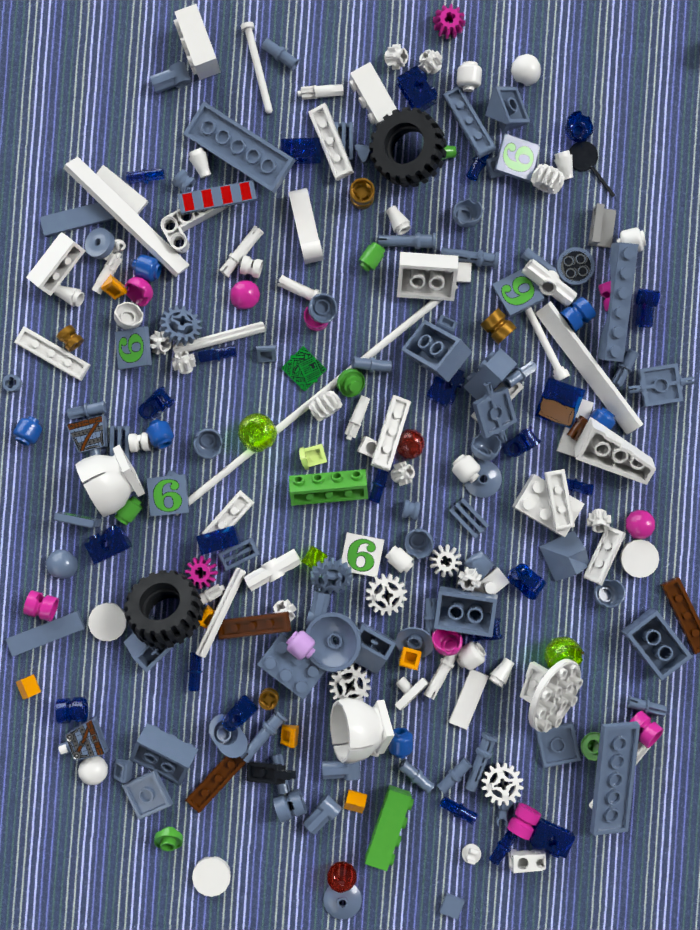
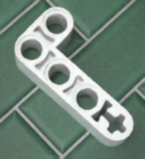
M303 188L290 191L288 193L304 263L309 264L322 261L323 253L308 190Z
M229 206L210 209L205 212L189 213L192 214V218L189 221L183 220L184 215H181L180 209L161 220V229L172 248L177 253L183 254L188 251L190 246L184 232ZM169 223H175V227L172 230H166V226ZM179 239H183V246L176 247V241Z

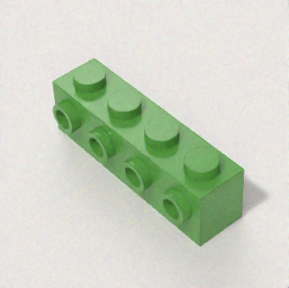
M366 469L289 476L291 506L368 499Z
M392 785L388 786L365 855L366 865L384 871L388 870L389 865H393L395 859L393 852L395 847L400 845L401 836L399 834L401 828L405 829L408 818L405 816L407 810L412 809L414 802L410 791Z

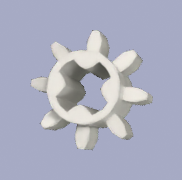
M394 44L392 47H388V50L385 52V62L388 66H392V70L405 67L408 61V52L405 48H401V44Z
M426 50L419 58L421 63L419 68L423 73L435 74L442 67L441 59L443 57L438 51Z
M154 331V334L149 336L150 348L157 355L159 353L165 355L171 349L169 337H163L164 331Z
M186 350L178 351L175 353V357L172 358L174 371L179 370L181 374H188L193 371V367H196L194 354L189 355V352Z
M406 461L394 464L395 469L391 471L392 480L395 483L399 482V486L412 483L411 479L415 475L414 468L410 464L407 465Z
M595 509L592 513H588L587 526H592V531L602 533L610 528L611 515H607L605 510Z
M466 567L464 572H459L458 577L460 579L457 584L461 585L463 591L473 592L475 587H480L482 575H478L476 568L469 569Z
M288 599L286 601L280 600L273 606L275 611L273 613L288 611L290 622L296 617L294 611L297 609Z

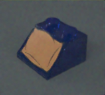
M548 377L535 416L571 429L586 390Z

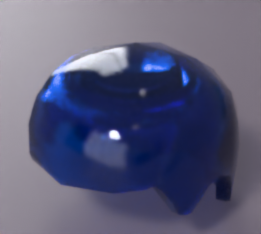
M575 111L566 119L564 131L570 140L580 143L590 138L593 134L594 126L590 116H584L582 111Z

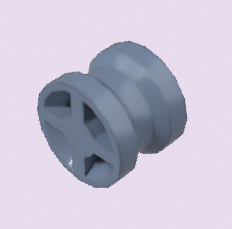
M184 169L178 172L172 181V184L175 187H179L182 193L189 192L196 183V179L188 176L187 171Z
M405 499L401 518L410 517L412 520L417 521L421 502L412 503L410 500Z

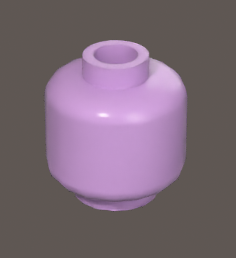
M295 631L286 642L288 644L287 651L298 660H302L305 657L309 659L315 652L313 648L315 640L304 631Z

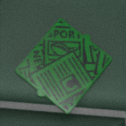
M304 346L295 355H291V359L281 368L304 392L314 382L317 383V379L327 370Z

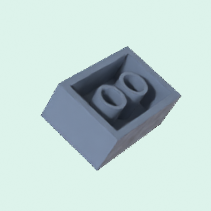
M427 320L421 323L401 349L413 362L446 382L451 380L472 353L461 339Z
M653 608L647 610L621 630L622 634L649 669L660 680H664L693 657L660 613Z
M282 632L271 644L257 665L304 700L325 670L317 667L310 658L307 659L305 657L302 660H298L287 651L288 644H286L290 636Z

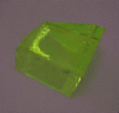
M312 545L301 562L312 568V566H317L318 561L323 563L328 555Z

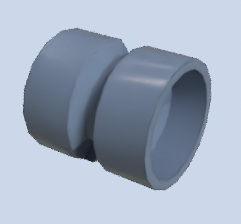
M300 789L289 792L288 796L283 794L273 798L274 807L281 823L292 819V815L298 817L307 813L306 804ZM291 801H292L293 806H294L293 809H291V805H290V803H289V802H291Z

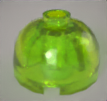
M252 413L241 420L238 426V437L246 449L252 452H262L274 444L277 438V429L274 422L268 416L261 413Z
M567 636L552 639L546 646L544 660L549 669L563 659H571L580 665L583 661L581 656L582 654L584 655V651L574 639Z

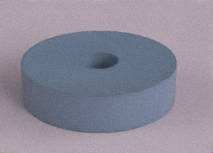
M104 228L94 229L85 240L86 252L95 259L106 258L110 255L115 245L113 234Z

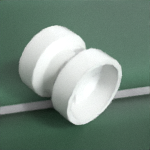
M244 255L240 266V274H250L252 277L259 279L263 260H253L251 257Z
M142 432L141 435L136 433L128 435L131 453L138 452L139 450L151 451V443L146 432Z

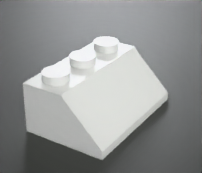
M400 252L397 297L454 301L458 275V256Z

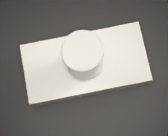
M496 567L480 580V587H475L474 591L496 594L510 582L501 570Z
M402 677L396 685L405 695L395 706L399 710H403L429 685V682L425 678H421L412 686L405 677Z

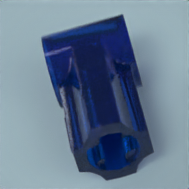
M639 288L636 297L638 309L635 326L642 328L653 327L655 309L660 299V291Z

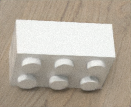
M197 4L175 11L177 19L173 21L193 75L197 74L199 80L221 73Z
M531 474L512 507L559 536L566 537L570 528L554 530L546 480ZM569 495L575 521L585 504Z

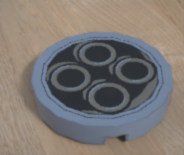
M572 247L565 250L559 256L556 262V269L560 279L566 284L579 286L586 283L592 277L595 270V262L587 250L580 247Z

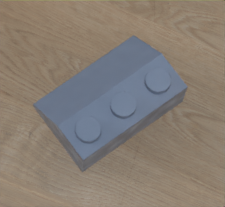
M440 586L434 629L492 637L498 594L463 591V589Z
M147 723L136 741L129 760L151 771L157 769L159 775L181 786L199 749L190 743L177 739L175 735L167 734L157 726Z

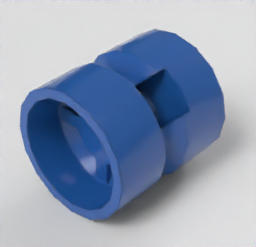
M584 297L572 303L573 307H567L560 312L574 333L583 327V322L588 323L596 317L594 308Z

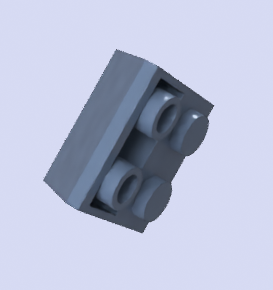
M153 615L149 617L151 620H156ZM134 632L124 641L132 658L146 673L173 648L164 646L163 649L156 648L155 645L154 647L147 646L145 642H141Z
M362 622L358 628L362 641L361 651L355 663L378 674L394 649L396 641Z

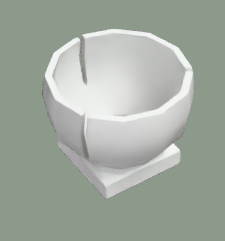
M120 445L113 448V456L93 455L75 464L82 483L88 481L84 484V487L103 517L114 514L124 507L133 491L136 492L138 497L145 494L134 467Z
M353 698L340 699L333 704L330 714V732L332 745H339L333 746L337 758L342 763L353 764L365 760L375 750L376 754L385 753L394 737V732L384 700H377L373 707L360 699Z

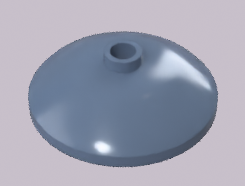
M329 612L316 617L309 624L306 633L315 640L313 647L315 652L311 655L310 660L317 667L325 671L337 672L350 667L356 661L361 651L362 641L358 627L349 617L341 613ZM335 637L339 638L338 644L334 641Z

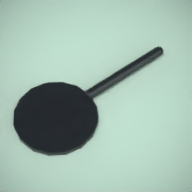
M579 141L573 144L569 149L570 155L572 154L573 168L578 171H588L591 169L609 194L614 197V192L594 167L598 160L596 147L587 141Z

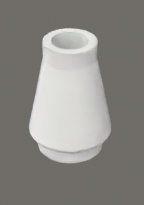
M203 148L189 152V160L200 178L211 175L207 153L204 152Z
M567 150L555 154L554 162L559 171L564 174L565 180L573 178V160L570 151Z
M396 206L387 209L386 213L394 233L403 235L411 229L410 221Z
M59 285L54 291V295L60 297L72 307H79L84 301L85 295L78 288Z
M504 658L490 673L489 680L502 688L507 683L514 663Z

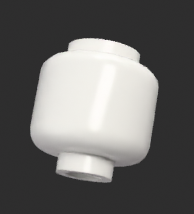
M466 61L457 69V85L463 88L464 92H474V89L481 85L482 68L478 66L477 62Z
M637 227L621 231L620 238L617 239V242L639 244L638 252H641L646 245L643 230L640 231Z
M462 454L452 463V472L462 483L468 481L473 483L480 476L478 474L480 465L471 455L465 456Z
M471 641L464 645L457 653V662L461 668L465 667L468 670H473L485 662L486 652L480 643Z

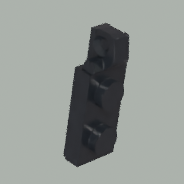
M249 761L247 763L246 781L279 785L285 784V780L296 779V771L286 770V765L259 761Z

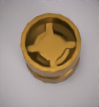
M366 178L356 179L350 187L351 204L358 209L369 208L374 201V185Z
M499 308L480 324L487 333H492L491 337L497 344L501 343L517 328L510 320H505L506 315Z

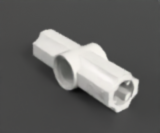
M534 259L528 261L522 270L524 275L540 286L539 289L542 294L551 295L565 307L569 306L577 296L574 290L559 279L560 277L557 272L548 271Z
M292 549L284 555L264 563L259 569L244 576V579L252 592L260 586L285 575V572L297 567L302 562L295 549Z

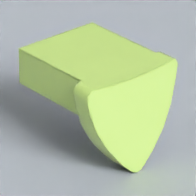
M323 444L299 448L300 460L305 470H309V467L327 463Z

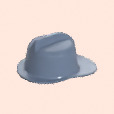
M227 714L215 716L209 725V734L212 742L223 755L229 758L242 756L248 747V740L233 717Z

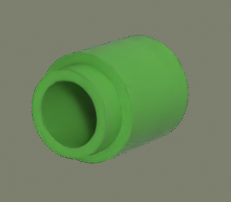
M372 242L358 261L361 263L359 266L367 272L370 270L374 271L384 257L385 249L379 244Z
M134 496L129 497L125 506L116 512L115 518L125 525H128L129 522L132 523L143 508L140 505L142 502Z

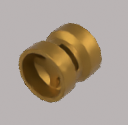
M72 325L66 326L57 334V338L65 343V348L69 352L75 350L84 342V339L75 333V328Z
M268 687L261 692L259 705L263 709L271 710L276 707L279 700V694L276 689Z

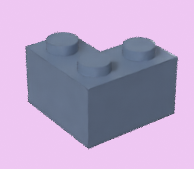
M501 348L496 353L492 351L477 367L479 371L477 373L473 371L466 378L468 382L464 388L478 400L486 394L483 386L485 382H491L492 388L495 389L517 363Z

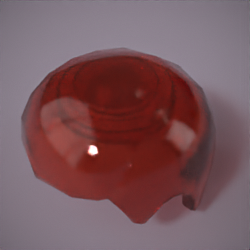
M416 429L402 431L397 446L398 454L405 459H414L420 456L425 445L422 434Z
M345 861L336 862L327 873L329 886L338 893L352 889L357 880L356 870L352 864Z

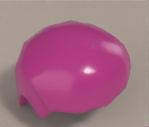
M132 277L125 284V287L128 286L126 295L135 304L144 307L152 299L153 289L145 279Z
M239 281L230 291L231 303L237 309H251L259 302L260 291L258 286L252 281Z
M645 510L633 511L626 518V530L634 539L644 540L650 537L655 530V520Z
M436 629L432 635V643L440 655L451 656L461 650L463 638L459 632Z

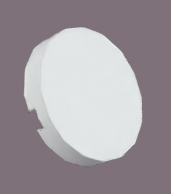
M641 539L625 544L619 557L623 570L630 576L638 578L647 577L652 574L659 563V554L655 546L649 541Z
M115 603L98 605L89 616L88 626L90 632L101 641H112L119 638L127 628L125 611Z
M214 856L204 857L197 863L193 870L192 880L198 892L204 896L213 897L220 895L227 889L231 879V871L226 861Z

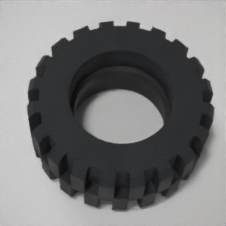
M403 107L402 111L398 109L393 110L390 116L386 114L383 117L384 121L381 124L378 122L375 126L377 130L372 132L371 135L373 143L369 144V150L373 152L370 154V157L375 163V168L395 185L399 184L402 187L408 188L409 185L412 187L419 186V182L427 183L429 181L428 177L432 176L434 178L437 174L436 169L438 167L442 168L444 163L441 159L446 158L447 152L444 148L447 146L442 129L428 113L422 112L418 108L411 110L409 107ZM410 132L422 134L424 143L419 156L406 164L395 162L393 150L399 138Z
M160 570L159 573L155 574V572H152L148 577H142L138 584L133 585L131 588L132 592H129L126 597L128 602L124 604V615L134 634L141 642H145L147 646L154 647L155 645L156 648L163 649L164 646L168 648L174 647L176 643L180 645L185 642V638H190L194 634V629L197 630L200 626L198 620L201 621L203 618V603L193 582L187 579L186 575L178 574L177 571L170 570L169 573L166 570ZM168 598L180 600L178 608L169 617L162 620L149 619L151 609L158 602Z

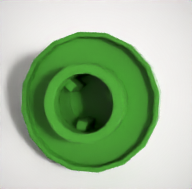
M356 369L343 371L337 379V388L346 397L358 395L365 386L364 376Z
M598 732L588 733L581 741L583 755L597 762L600 733Z
M165 827L155 834L154 844L163 851H173L182 846L183 835L173 827Z

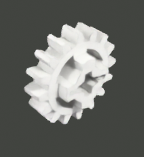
M383 573L380 579L375 576L374 583L369 581L371 588H366V592L370 593V595L365 596L366 600H371L368 603L369 607L374 606L373 611L375 613L380 610L382 616L385 611H387L389 616H391L392 610L398 613L397 607L403 608L404 605L401 602L402 600H407L403 596V594L407 593V590L402 589L405 584L403 582L398 583L399 577L397 576L392 579L393 577L390 573L387 578ZM388 582L393 583L397 588L389 587ZM380 584L378 591H375L376 587ZM385 588L391 593L388 594L387 600L382 596L385 594ZM398 598L397 601L392 605L394 599ZM375 601H382L384 606L378 605Z
M352 664L350 668L337 671L338 674L332 673L331 677L334 680L329 681V685L334 686L330 688L331 693L335 692L333 699L353 698L363 701V696H369L366 690L371 689V686L366 684L370 682V678H365L367 672L361 673V666L354 669V664ZM352 673L350 676H343V674ZM359 677L363 682V688L357 682ZM354 679V681H353V686H354V688H353V687H350V688L346 691V689H347V684H346V683H350V682ZM337 683L342 686L343 690L341 693L338 691ZM357 694L355 697H348L349 695Z
M496 763V768L489 766V773L484 771V775L487 777L486 779H481L485 783V786L481 787V789L487 790L484 796H491V803L497 800V805L501 806L502 801H504V804L508 806L509 800L515 803L514 797H521L518 790L524 788L519 785L523 779L517 777L520 774L519 771L513 772L514 766L511 765L507 768V763H503L502 767H500V764ZM503 771L510 773L513 778H507ZM495 773L496 778L493 782L490 783V779L492 775ZM500 779H502V781L510 782L507 783V785H504V789H502V787L494 786L500 783ZM511 786H514L513 792L509 795ZM491 790L500 792L501 797L495 796Z

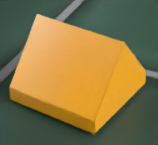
M111 274L101 286V289L115 300L127 293L125 285Z
M208 604L202 611V620H198L200 626L206 629L215 612Z
M403 647L398 666L417 671L422 652Z
M34 674L16 681L22 699L30 698L41 692Z
M282 725L280 744L295 748L298 745L299 726Z
M349 789L344 809L363 813L367 794Z

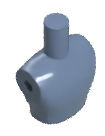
M482 550L464 561L465 567L469 569L476 568L478 575H482L481 580L494 566V563Z

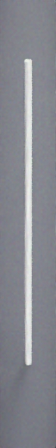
M443 300L429 301L360 358L369 359L374 357ZM339 375L188 497L189 506L309 409V405L316 398L337 387Z

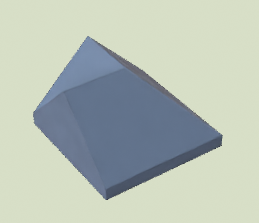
M496 86L493 88L485 116L497 120L502 133L530 123L517 87Z
M575 531L567 533L566 537L560 536L539 546L555 581L575 576L589 565L586 548Z

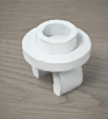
M467 844L462 849L464 861L475 865L481 858L480 848L475 844Z

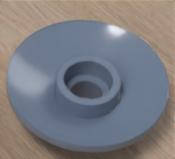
M478 460L476 462L480 465V471L478 472L480 476L473 483L468 481L464 485L473 496L487 498L494 495L500 488L502 481L501 472L494 463ZM482 475L487 477L484 483L480 481Z
M408 627L401 630L396 636V646L400 652H402L403 647L421 651V658L428 656L434 648L432 636L421 628Z
M339 880L328 886L324 893L323 902L326 911L332 917L343 920L353 917L359 911L362 897L360 890L355 884L346 880ZM345 900L346 904L340 905L339 901Z

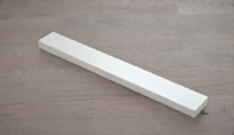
M79 157L65 164L63 169L175 277L188 268L189 264Z
M550 301L535 313L608 411L615 415L614 419L626 435L643 425L642 421L553 303Z

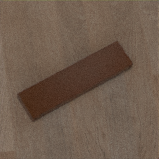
M675 577L660 584L693 654H697L700 652V620L680 578Z
M289 612L224 619L218 630L219 640L291 631Z
M225 756L185 801L200 813L246 763L243 760L244 758H229Z

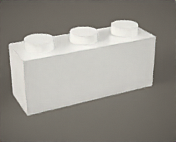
M371 62L350 73V87L353 92L357 91L360 96L358 100L362 108L366 107L369 114L367 115L371 124L377 125L378 122L381 124L384 121L383 117L386 114L392 115V111L397 108Z
M61 232L26 278L51 296L86 250Z

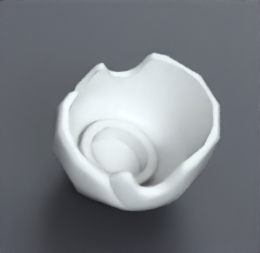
M524 54L514 60L511 73L516 82L530 86L540 78L541 65L533 55Z
M123 302L117 305L114 311V320L119 327L127 330L139 327L144 314L139 306L133 302Z
M99 756L85 758L78 768L79 778L87 785L100 784L108 774V765Z

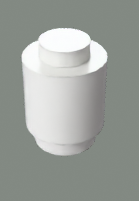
M394 546L385 556L388 559L387 562L400 573L403 571L407 573L414 565L411 562L413 558L401 547Z

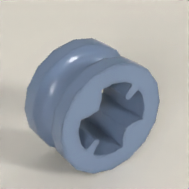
M9 374L3 378L2 384L7 391L17 392L22 387V380L16 375ZM12 378H14L13 381H16V385L10 388L11 386L8 385V381H12Z

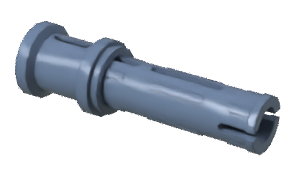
M417 232L415 235H379L378 244L381 247H415L417 250H420V248L436 250V233L420 234V232Z
M444 247L441 249V255L458 256L459 262L475 263L477 267L482 265L497 269L499 252L488 253L483 252V250L473 252Z
M276 708L273 710V715L263 722V728L248 744L246 752L240 756L244 758L243 760L246 763H249L271 735H276L277 729L281 724L288 721Z
M482 732L481 743L476 748L477 756L464 786L472 792L477 791L487 760L492 757L494 744L498 742L496 736L487 732Z

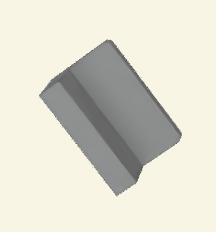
M597 203L593 207L588 241L590 246L611 247L616 210L605 209V204Z

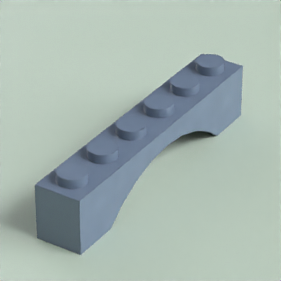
M622 242L611 244L609 260L611 274L610 302L605 326L599 339L597 359L619 362L624 360L639 244Z

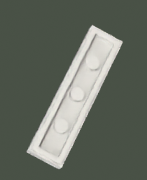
M323 103L308 111L335 180L339 181L354 173L328 106Z
M23 326L14 342L82 381L91 366L89 363Z
M396 395L392 396L371 466L387 472L390 471L411 401Z

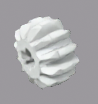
M539 164L532 174L531 182L533 186L543 191V193L557 194L564 184L565 177L559 169L547 164Z
M329 391L316 398L309 405V409L314 418L322 421L342 407V403L334 391Z
M448 544L445 546V551L439 545V553L436 550L432 551L436 557H429V560L435 561V563L430 564V567H437L434 571L435 574L442 570V577H445L446 571H448L449 576H453L452 569L456 572L459 571L455 564L462 565L461 561L456 560L461 557V554L453 555L457 550L455 547L449 552L450 545ZM443 556L450 558L448 565L441 563Z

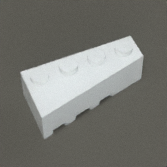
M592 417L589 418L574 447L576 460L646 485L656 470L653 459Z

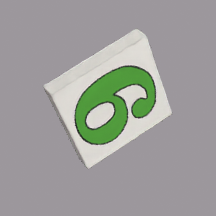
M347 532L342 554V564L347 562L348 567H351L352 573L377 577L384 539Z

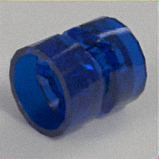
M86 696L74 697L72 701L70 698L57 699L55 715L58 724L71 723L72 720L75 722H87L89 708Z

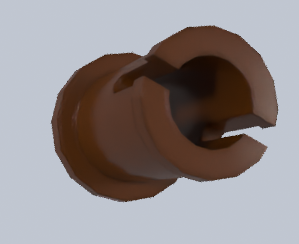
M581 415L575 418V423L567 433L575 441L578 440L588 422Z

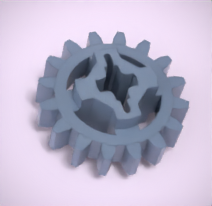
M176 305L174 310L169 307L167 312H163L159 322L161 325L159 330L164 331L163 337H169V342L174 340L176 345L182 342L186 346L187 342L192 344L195 339H198L202 329L200 327L201 320H196L197 314H191L192 309L186 311L185 306L179 309Z
M325 558L323 563L318 561L317 566H312V571H310L311 584L315 585L316 590L321 588L322 593L328 590L329 594L334 590L336 593H339V589L346 590V586L351 585V567H348L347 562L342 564V559L335 561L334 558H331V561H328Z

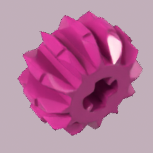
M450 4L447 9L443 5L442 10L436 11L433 22L435 23L434 30H439V37L446 34L445 38L447 40L449 35L455 38L457 33H462V27L465 26L466 21L463 20L464 13H459V7L453 9V5Z
M200 556V561L194 557V564L187 563L191 570H185L186 574H191L187 579H193L194 586L198 582L199 589L203 588V584L206 587H210L209 580L211 582L216 581L215 577L211 575L218 574V571H212V568L217 566L216 563L210 566L209 563L212 559L208 558L204 562V556ZM200 567H202L203 571H206L203 577L197 573L201 569Z

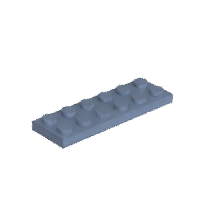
M204 101L183 133L186 137L274 194L296 161Z
M637 721L601 724L590 832L593 836L628 832L640 724Z

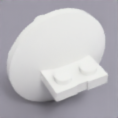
M571 659L560 660L549 670L534 661L529 663L520 697L530 703L528 719L530 726L535 730L548 732L553 727L558 728L570 707L576 704L578 700L576 695L578 689L583 684V680L581 679L580 667L575 661Z

